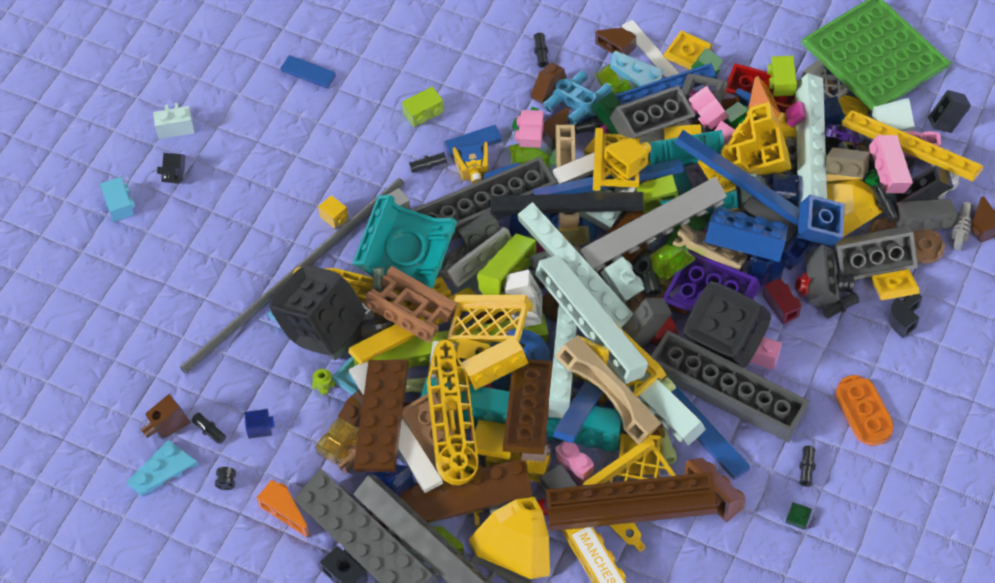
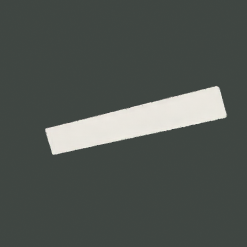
M633 20L622 25V28L636 35V44L656 67L663 69L662 74L666 78L679 74Z

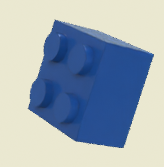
M811 194L808 195L799 206L797 238L833 247L843 238L845 204Z

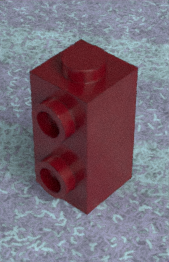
M779 278L775 281L771 280L764 285L763 297L782 324L800 316L801 302L793 296L787 283H784Z

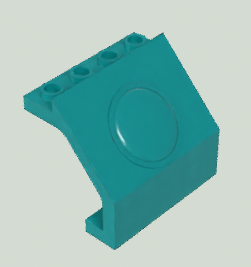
M722 130L692 135L721 155V150L724 147ZM677 138L650 142L651 152H649L648 156L650 165L681 159L684 172L673 175L679 196L708 181L707 176L698 163L699 159L675 144ZM736 189L725 192L727 198L720 207L726 209L738 208ZM673 199L660 201V204L662 206ZM713 207L707 209L708 213H712Z
M378 195L352 265L372 277V268H385L384 276H386L388 269L393 266L433 289L439 270L442 267L444 256L449 248L451 237L455 232L457 221L453 218H433L399 206L394 202L395 198L391 195Z

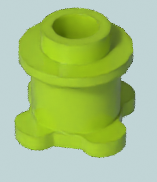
M318 369L314 372L312 388L319 390L322 395H326L328 390L335 386V383L332 381L331 372L327 369Z

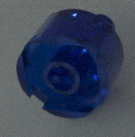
M771 173L768 183L770 189L796 206L800 195L799 191H796V186L799 184V175Z

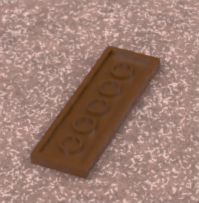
M407 359L368 360L354 462L355 472H395L409 366Z
M527 359L528 364L512 371L503 452L544 455L553 361Z

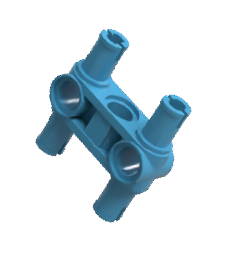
M580 70L571 79L559 80L556 83L553 95L543 102V105L548 112H551L560 103L575 109L567 118L572 125H576L585 116L597 115L591 106L610 92H613L608 83H605L596 92L581 86L588 77L583 70Z

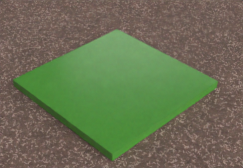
M866 0L804 37L801 41V44L819 59L872 112L874 107L897 101L948 68L951 64L947 58L884 0Z

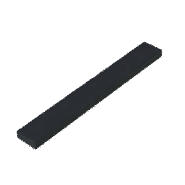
M643 192L492 196L491 215L519 214L532 202L542 213L643 211L644 194Z

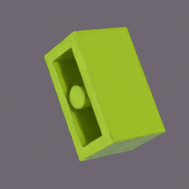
M793 55L771 56V64H767V73L771 75V78H769V89L773 90V96H795L797 82Z
M433 86L401 102L403 114L413 127L423 124L427 120L445 112L444 101Z
M673 175L641 183L639 188H637V192H643L644 213L660 207V201L675 199L679 196Z

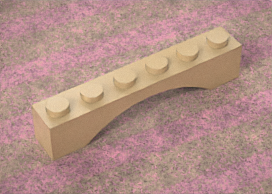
M556 125V168L575 161V125ZM579 212L558 213L559 230H578Z
M579 335L565 343L555 355L569 371L588 379L608 396L619 412L624 430L638 445L661 425V422Z

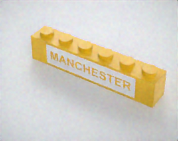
M593 527L561 530L592 583H626V576L623 570L617 568L614 563V555L610 550H606L603 545V537L599 532L596 533Z

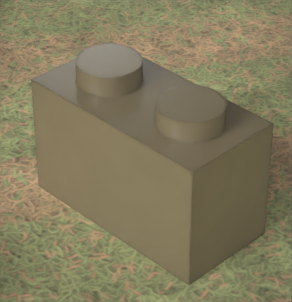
M832 148L826 156V174L863 178L869 170L870 152Z

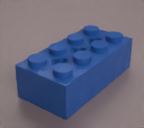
M713 207L705 243L780 262L786 242L788 226L778 221H766L762 217H750L743 212H731L724 207L716 209Z

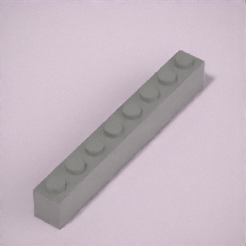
M714 177L581 248L580 253L596 272L606 268V263L610 261L616 262L627 252L632 254L640 249L639 246L645 242L649 245L656 241V237L663 233L666 236L673 232V227L677 225L682 227L691 222L690 218L694 216L699 218L708 213L707 209L711 207L716 209L722 206L727 196L718 179Z

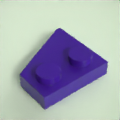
M829 123L825 126L826 136L858 144L860 137L855 135V131L847 128L841 131L837 129L838 126Z

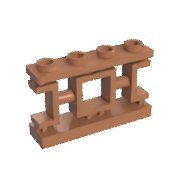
M393 266L388 269L387 275L382 279L381 285L385 287L383 292L380 293L372 289L367 293L364 304L370 310L428 343H431L433 337L438 332L439 326L434 324L438 318L445 322L451 320L457 306L456 302ZM394 289L401 292V294L398 295L395 292H393ZM388 297L389 299L393 300L394 302H393V303H390V302H388V301L385 300V299ZM405 299L418 306L415 312L401 305ZM429 308L430 310L434 311V313L431 314L430 312L426 311V309ZM421 316V317H423L424 319H426L427 321H426V322H423L422 320H420V319H418V318Z

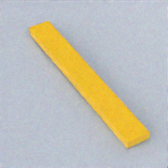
M851 110L842 120V126L872 139H875L877 135H897L902 152L937 165L972 182L983 170V165L856 111Z
M468 287L448 298L454 301L456 295L477 294ZM429 308L426 309V311L430 312L431 314L434 313V311L430 310ZM421 316L418 318V319L422 320L423 322H426V321H427L426 319H424V318L421 317ZM438 318L434 324L439 325L445 321ZM395 324L350 347L349 353L362 365L368 362V360H372L416 337V335Z

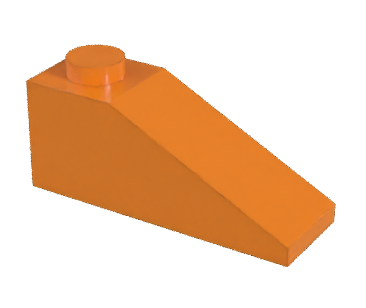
M758 76L755 77L748 108L750 109L753 106L769 102L776 118L779 117L781 113L769 87Z
M271 480L256 497L259 507L305 537H308L307 524L292 499L288 488L281 482L277 483Z

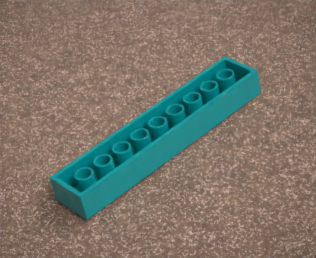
M426 377L421 397L428 394V377ZM430 378L431 386H437L436 379ZM469 385L474 427H477L478 420L506 424L509 391L486 387L474 390L472 385ZM460 392L461 403H467L466 392ZM595 406L573 443L583 445L586 448L596 447L605 451H619L620 434L623 432V422L619 412L614 409ZM463 410V422H469L468 410ZM454 411V419H455V423H457V421H456V413H455V411ZM549 413L546 432L547 441L556 440L563 442L564 440L553 437L554 431L562 418L549 417Z

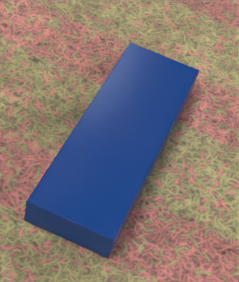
M291 55L287 57L281 66L282 72L327 89L336 77L334 71Z
M495 124L446 140L445 146L450 157L454 158V147L487 142V145L490 146L502 142V137Z

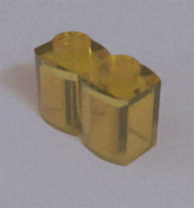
M578 225L570 229L566 227L556 228L569 243L583 245L590 242L589 228L587 226Z
M339 417L317 443V453L337 465L347 457L348 450L352 446L355 447L357 445L359 429Z

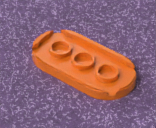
M850 375L843 378L836 389V400L855 437L860 442L870 446L886 443L892 435L894 425L874 384L867 378H861L859 375Z

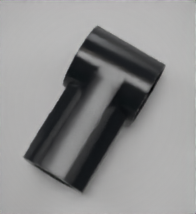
M645 257L638 259L635 264V270L640 274L643 281L645 296L656 297L660 295L662 289L658 276L660 272L659 264Z

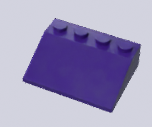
M688 250L663 298L666 303L691 313L702 291L711 281L729 287L753 300L761 286L756 277Z

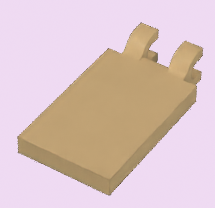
M687 224L682 226V230L678 231V238L673 242V245L677 247L686 245V248L736 270L741 269L749 255L705 243L706 233L698 229L695 231Z

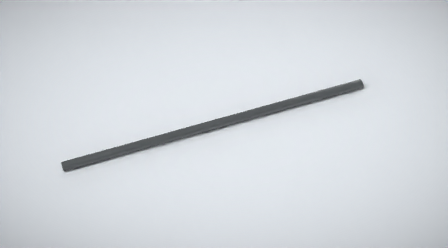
M401 178L396 179L379 195H388L394 190L401 188L405 185L404 181ZM377 197L180 366L182 372L188 373L270 302L293 275L295 269L314 264L372 213Z

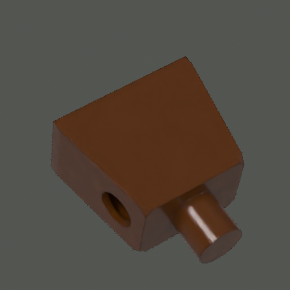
M168 394L146 412L145 415L150 422L143 426L141 430L146 438H149L156 432L162 438H166L191 422L174 398Z

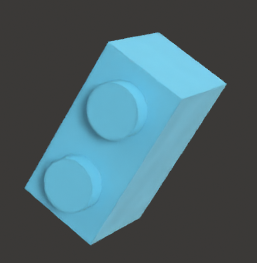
M121 177L100 183L113 222L134 215L132 210L135 207L133 198H128L127 194L130 193L127 183L123 184Z

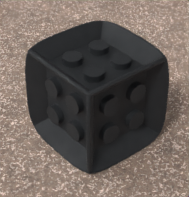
M315 266L299 268L282 286L270 304L274 318L290 340L304 349L324 355H332L341 349L365 317L364 307L350 284L338 273Z
M711 281L698 298L686 322L683 334L690 342L745 368L765 336L770 324L771 313L766 307L758 304L753 299L729 287Z

